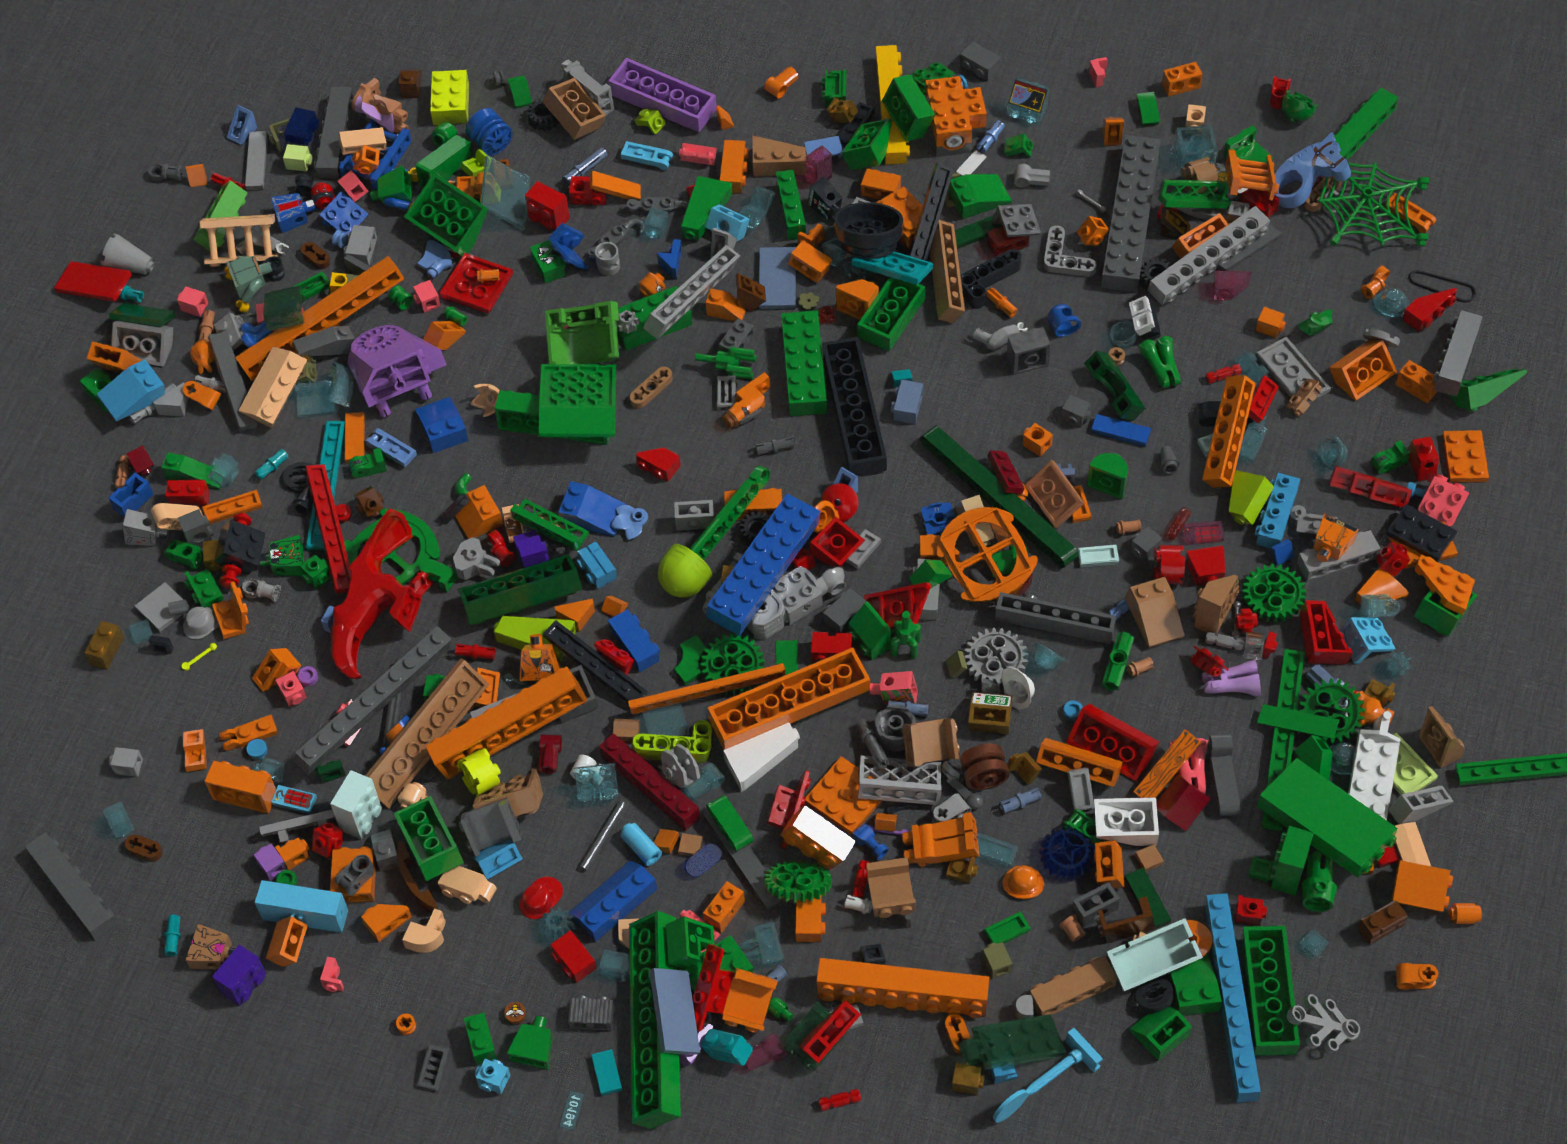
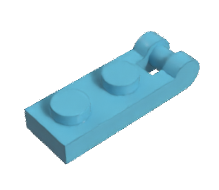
M626 141L621 152V159L656 166L661 170L668 169L669 161L673 157V153L669 150Z

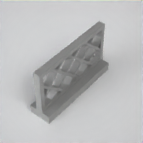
M860 756L858 798L931 805L940 804L941 762H926L920 766H910L906 764V759L888 758L889 765L895 767L890 771L887 768L879 769L872 756ZM864 763L873 764L875 766L869 769L866 765H864ZM906 767H913V768L916 769V770H914V771H912V772H909V771H908L907 769H905V768H906ZM926 769H936V771L930 774ZM881 770L885 774L878 776L875 772ZM902 772L905 776L899 778L895 774ZM921 773L923 776H925V778L920 780L916 777V775Z

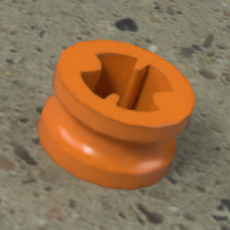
M405 1013L397 1018L396 1026L401 1034L409 1035L415 1031L416 1022L411 1014ZM406 1021L410 1026L406 1028L402 1022Z

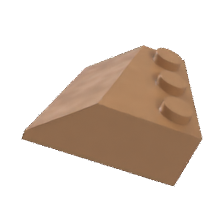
M1232 575L1209 581L1205 588H1200L1195 605L1196 611L1193 615L1195 628L1217 635L1240 593V590H1238V576Z
M538 768L531 769V774L524 777L521 774L514 776L507 784L500 782L498 786L476 796L473 808L476 809L508 797L516 818L521 814L530 815L535 813L539 809L543 797Z

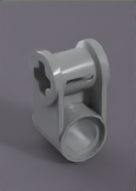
M958 793L954 794L934 809L932 824L963 817V814L971 812V808Z

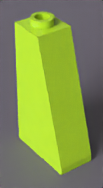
M502 616L500 622L495 624L493 632L497 642L522 650L525 645H531L530 635L541 634L543 644H552L543 637V633L555 620L573 634L576 633L575 621ZM553 645L557 661L561 663L565 654Z

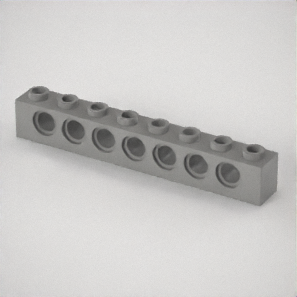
M1256 206L1152 279L1147 291L1161 305L1167 301H1173L1178 293L1187 291L1192 283H1198L1206 273H1212L1217 265L1226 263L1231 255H1237L1245 245H1251L1256 237L1266 234L1271 220Z
M725 245L649 315L643 329L656 339L661 337L710 291V288L713 289L733 270L740 255Z

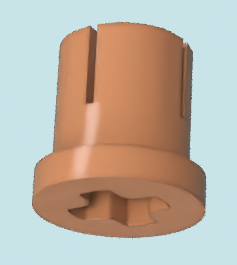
M1076 914L1059 924L1060 929L1065 931L1072 943L1078 941L1086 934L1078 922L1079 918Z

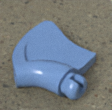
M428 240L425 254L417 265L427 270V276L434 279L444 269L452 267V259L449 251L443 245L434 240Z

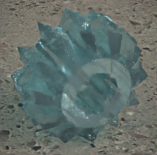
M559 906L556 911L550 908V914L543 913V919L539 922L541 933L545 935L547 940L553 938V941H556L570 930L575 929L573 915H569L567 909L562 911Z

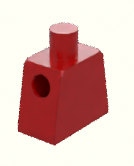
M1431 437L1412 440L1408 447L1410 452L1409 463L1417 482L1426 481L1430 475H1437L1438 453Z
M1223 546L1187 551L1185 562L1197 586H1203L1209 581L1225 577Z

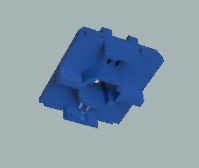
M948 502L934 503L921 508L927 534L941 536L947 525L955 518L951 503ZM941 517L943 521L937 522L935 518Z

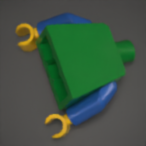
M403 166L390 169L386 174L378 178V189L370 192L372 200H381L387 207L403 210L410 209L412 204H409V202H412L411 181H419L416 168H411L410 171Z

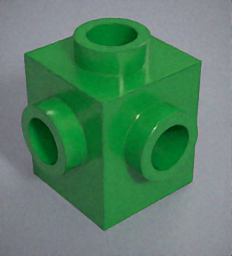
M316 555L307 559L300 566L303 573L301 575L302 578L316 590L331 579L328 563L324 559L320 560Z

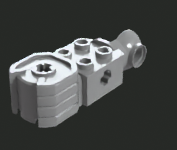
M801 566L779 579L747 625L748 630L754 634L755 639L765 640L782 630L784 624L789 623L791 625L823 605V595L826 593L836 595L844 589L845 574L841 567L829 569L817 580L810 571Z

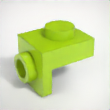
M643 109L634 119L638 126H648L653 134H657L666 124L660 112L652 109Z
M478 149L475 157L462 162L460 168L469 176L476 177L481 172H488L491 158L481 149Z

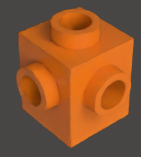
M363 145L353 154V169L363 174H370L379 165L380 150Z
M1088 216L1077 233L1085 245L1098 246L1110 230L1101 218Z

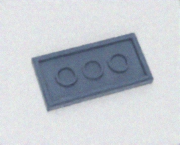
M796 247L760 248L759 284L765 286L766 302L761 304L759 309H796V269L788 265L790 255Z
M651 969L650 978L661 1053L699 1054L700 1047L688 971Z

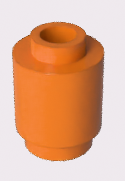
M1453 903L1452 907L1449 908V919L1454 924H1475L1481 921L1482 911L1480 905H1475V903Z

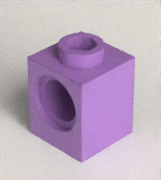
M272 844L261 847L254 854L258 865L270 881L276 878L281 871L287 870L284 860Z

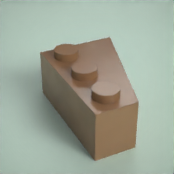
M752 135L754 177L776 176V172L794 170L795 175H807L806 147Z

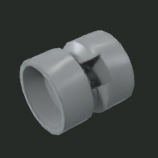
M612 242L600 243L595 249L597 270L605 276L614 275L620 269L618 248Z

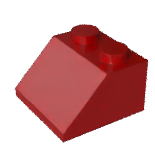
M835 516L810 542L809 552L823 564L841 567L865 542V539Z

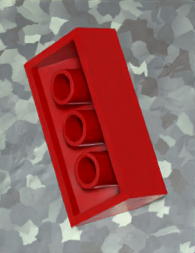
M1089 703L1081 709L1066 743L1122 761L1120 773L1137 781L1152 759L1159 741Z

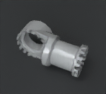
M251 578L243 582L242 589L247 598H261L263 596L276 602L279 599L278 596H280L281 586L266 584L263 580L259 581ZM250 585L257 587L253 592L246 591V588Z

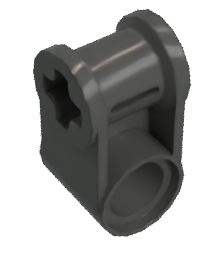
M366 855L356 856L335 878V883L342 885L350 896L356 894L374 874V867L369 857ZM362 865H367L365 869H359Z

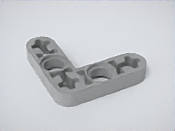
M1052 226L1049 229L1044 257L1045 270L1053 273L1085 277L1093 276L1096 272V262L1090 258L1062 255L1065 230L1061 226ZM1055 233H1058V240H1054ZM1052 246H1056L1059 248V250L1051 251L1049 248ZM1051 257L1054 258V264L1052 265L1050 264ZM1073 263L1075 266L1072 268H1068L1065 266V264Z

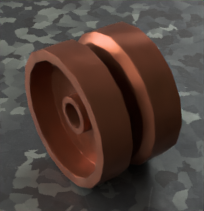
M977 745L969 748L960 756L961 767L965 772V782L969 789H991L1006 782L1009 778L1008 765L1005 762L1004 751L1000 745Z

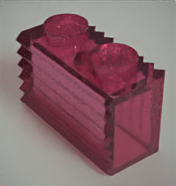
M821 145L805 156V178L809 184H814L823 176L827 180L832 178V153Z

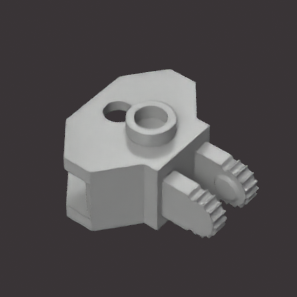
M473 537L461 542L453 557L457 576L463 580H467L475 575L480 576L481 574L493 576L495 571L491 567L486 566V564L496 567L500 563L497 558L487 555L486 551L482 550L479 539Z
M677 744L673 749H666L661 753L662 771L660 774L665 776L673 785L683 788L700 778L699 767L686 747Z

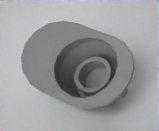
M212 606L205 608L194 607L189 610L183 625V630L187 637L198 640L204 638L218 627Z

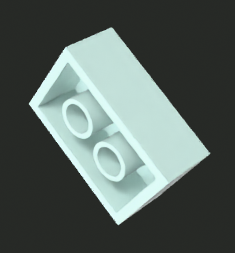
M350 770L330 803L339 828L343 829L344 833L361 840L365 834L369 833L374 818L380 815L382 809L373 780Z

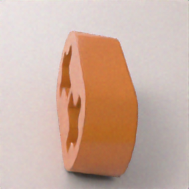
M949 1015L945 1020V1030L952 1048L957 1054H966L971 1050L972 1045L966 1024L960 1015ZM951 1021H955L958 1024L957 1032L954 1026H951ZM958 1037H961L962 1041L966 1042L965 1047L962 1048L961 1045H958Z

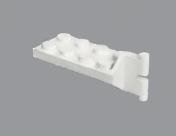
M1385 711L1373 722V730L1361 729L1359 731L1348 790L1349 795L1385 820H1387L1400 745V738L1388 733L1389 722L1392 716L1389 711Z

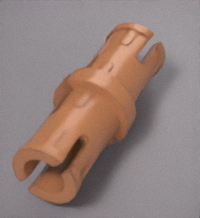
M211 310L203 312V320L199 326L200 336L198 341L208 340L209 334L213 333L215 312Z

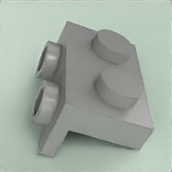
M229 312L214 324L217 333L227 332L232 350L234 351L241 344L246 346L241 338L244 334L241 329L244 320L240 316Z

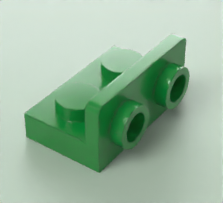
M209 569L193 576L188 571L184 572L187 577L184 582L189 591L193 590L194 593L191 595L196 604L200 603L201 607L205 608L224 600Z

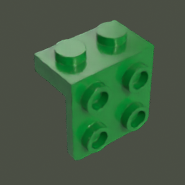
M1252 125L1226 141L1223 156L1227 158L1228 149L1236 151V156L1239 159L1266 162V157L1270 154L1255 141L1257 129Z

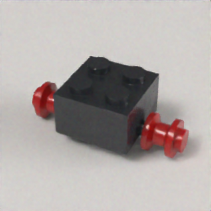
M245 513L234 515L233 520L230 519L220 531L214 561L224 565L222 573L225 575L220 577L219 582L227 589H231L230 582H235L237 587L239 580L236 577L240 576L241 572L250 574L259 566L265 532L249 527L252 524V519Z

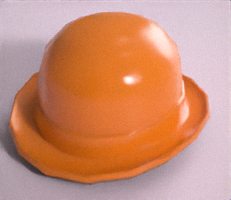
M824 500L813 506L821 511L819 524L814 529L817 534L835 516L839 519L838 511L831 502Z
M1021 865L1008 870L1003 877L1002 885L1008 895L1014 898L1031 899L1043 891L1044 881L1037 870L1030 866Z

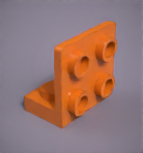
M230 582V600L212 604L223 639L245 634L246 625H249L246 615L248 614V608L246 603H242V592L240 587H236L235 582Z

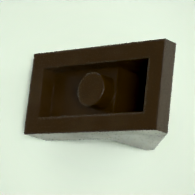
M1162 207L1160 222L1162 223L1161 236L1178 239L1190 231L1191 225L1174 209Z

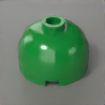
M1287 90L1281 102L1282 111L1287 115L1286 119L1293 123L1310 119L1315 113L1318 104L1313 105V100L1297 92L1292 95L1290 94L1291 91Z

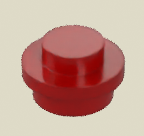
M346 504L335 506L339 522L348 521L352 514L351 508Z

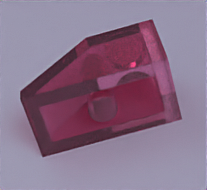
M1215 271L1213 298L1220 300H1232L1250 286L1252 271Z

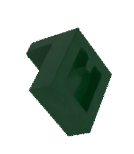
M341 760L330 761L323 766L320 764L314 769L316 778L321 777L322 783L346 776Z

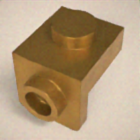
M1027 752L1016 753L1008 760L1009 771L1015 770L1027 784L1033 783L1042 770Z

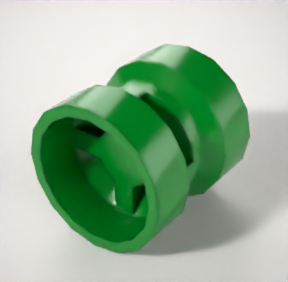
M397 285L389 291L388 299L396 303L400 310H406L411 306L413 296L405 292L403 287Z

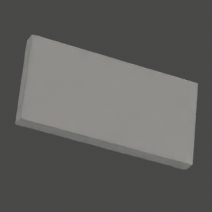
M1287 337L1256 352L1255 357L1290 397L1298 392L1302 383L1307 379L1320 382L1319 385L1322 389L1316 399L1330 392V386Z

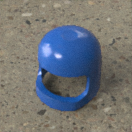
M1058 304L1052 307L1047 315L1048 322L1058 337L1071 335L1080 329L1082 325L1077 316H1072L1073 311L1066 304ZM1070 321H1075L1077 323L1075 326H1072Z

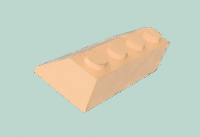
M272 347L238 411L272 428L303 372L307 359L291 351Z

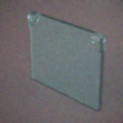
M487 155L485 157L481 204L486 206L492 214L513 224L514 227L524 230L527 215L525 194L529 191L530 177Z

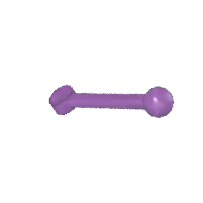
M868 825L873 831L901 835L902 838V833L908 832L906 829L902 831L895 830V832L875 830L873 825Z

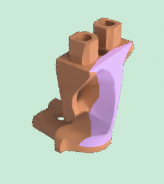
M373 78L366 85L360 84V88L352 101V109L354 111L366 114L375 120L380 127H383L384 131L399 134L403 128L408 129V125L404 124L407 120L408 112L402 110V103L380 96L381 91L379 90V81Z

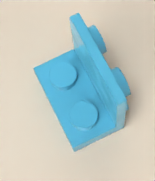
M1351 617L1339 629V632H1342L1346 645L1353 651L1351 658L1354 664L1361 663L1371 652H1390L1395 650L1392 639L1388 636L1382 622L1377 617Z

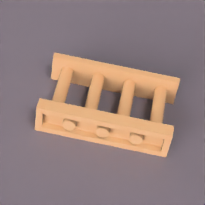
M275 214L201 219L200 228H206V231H208L211 256L204 260V264L216 267L220 266V263H226L238 257L235 252L233 233L235 226H242V229H244L247 255L242 256H255L257 261L264 262L269 257H279V253L272 254L269 230L271 224L275 222ZM253 225H260V228H262L265 254L254 255L251 232ZM217 227H224V230H226L229 256L218 257L215 235Z

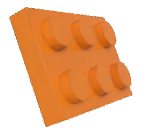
M1482 430L1443 431L1442 437L1449 483L1488 482L1489 474Z

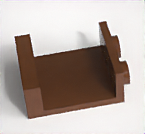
M1147 896L1139 898L1142 915L1106 925L1102 909L1098 910L1099 918H1096L1101 938L1105 937L1107 943L1132 937L1135 934L1139 935L1140 932L1146 933L1156 930Z

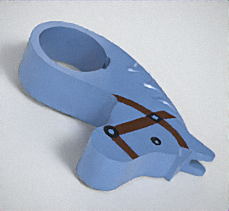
M1333 132L1322 142L1312 144L1297 152L1279 167L1275 173L1276 183L1279 184L1278 193L1274 195L1279 198L1280 206L1295 208L1302 205L1309 198L1318 176H1333L1337 181H1345L1351 176L1348 162L1340 155L1341 149L1336 142ZM1294 180L1297 182L1301 181L1302 183L1300 189L1293 194L1282 195L1279 193L1281 188L1287 183Z

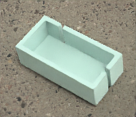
M1185 918L1128 942V948L1123 944L1106 952L1123 992L1203 958L1196 941L1189 942L1188 938L1192 937L1193 934Z

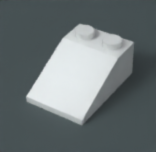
M1156 798L1094 799L1096 838L1109 841L1115 840L1119 843L1134 846H1151L1153 844L1157 846L1159 829Z

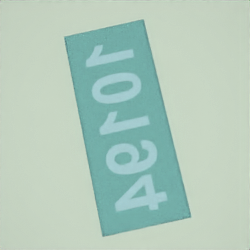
M574 1091L569 1092L559 1127L574 1130L584 1094Z

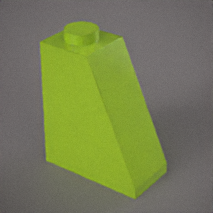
M1235 471L1229 513L1234 517L1235 522L1244 525V523L1254 524L1274 488L1265 476Z

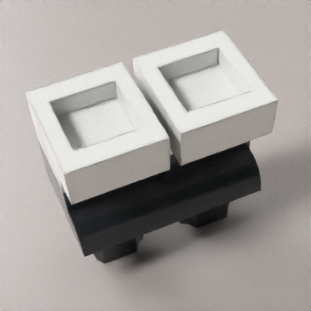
M1143 296L1130 302L1129 306L1135 331L1143 340L1160 338L1161 331L1154 306L1150 305L1149 299Z

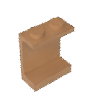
M944 718L902 725L907 765L920 766L926 762L959 759L960 747L957 743V725L954 719Z
M908 857L866 863L874 917L888 918L894 914L908 915L916 911V900L913 897L909 876Z

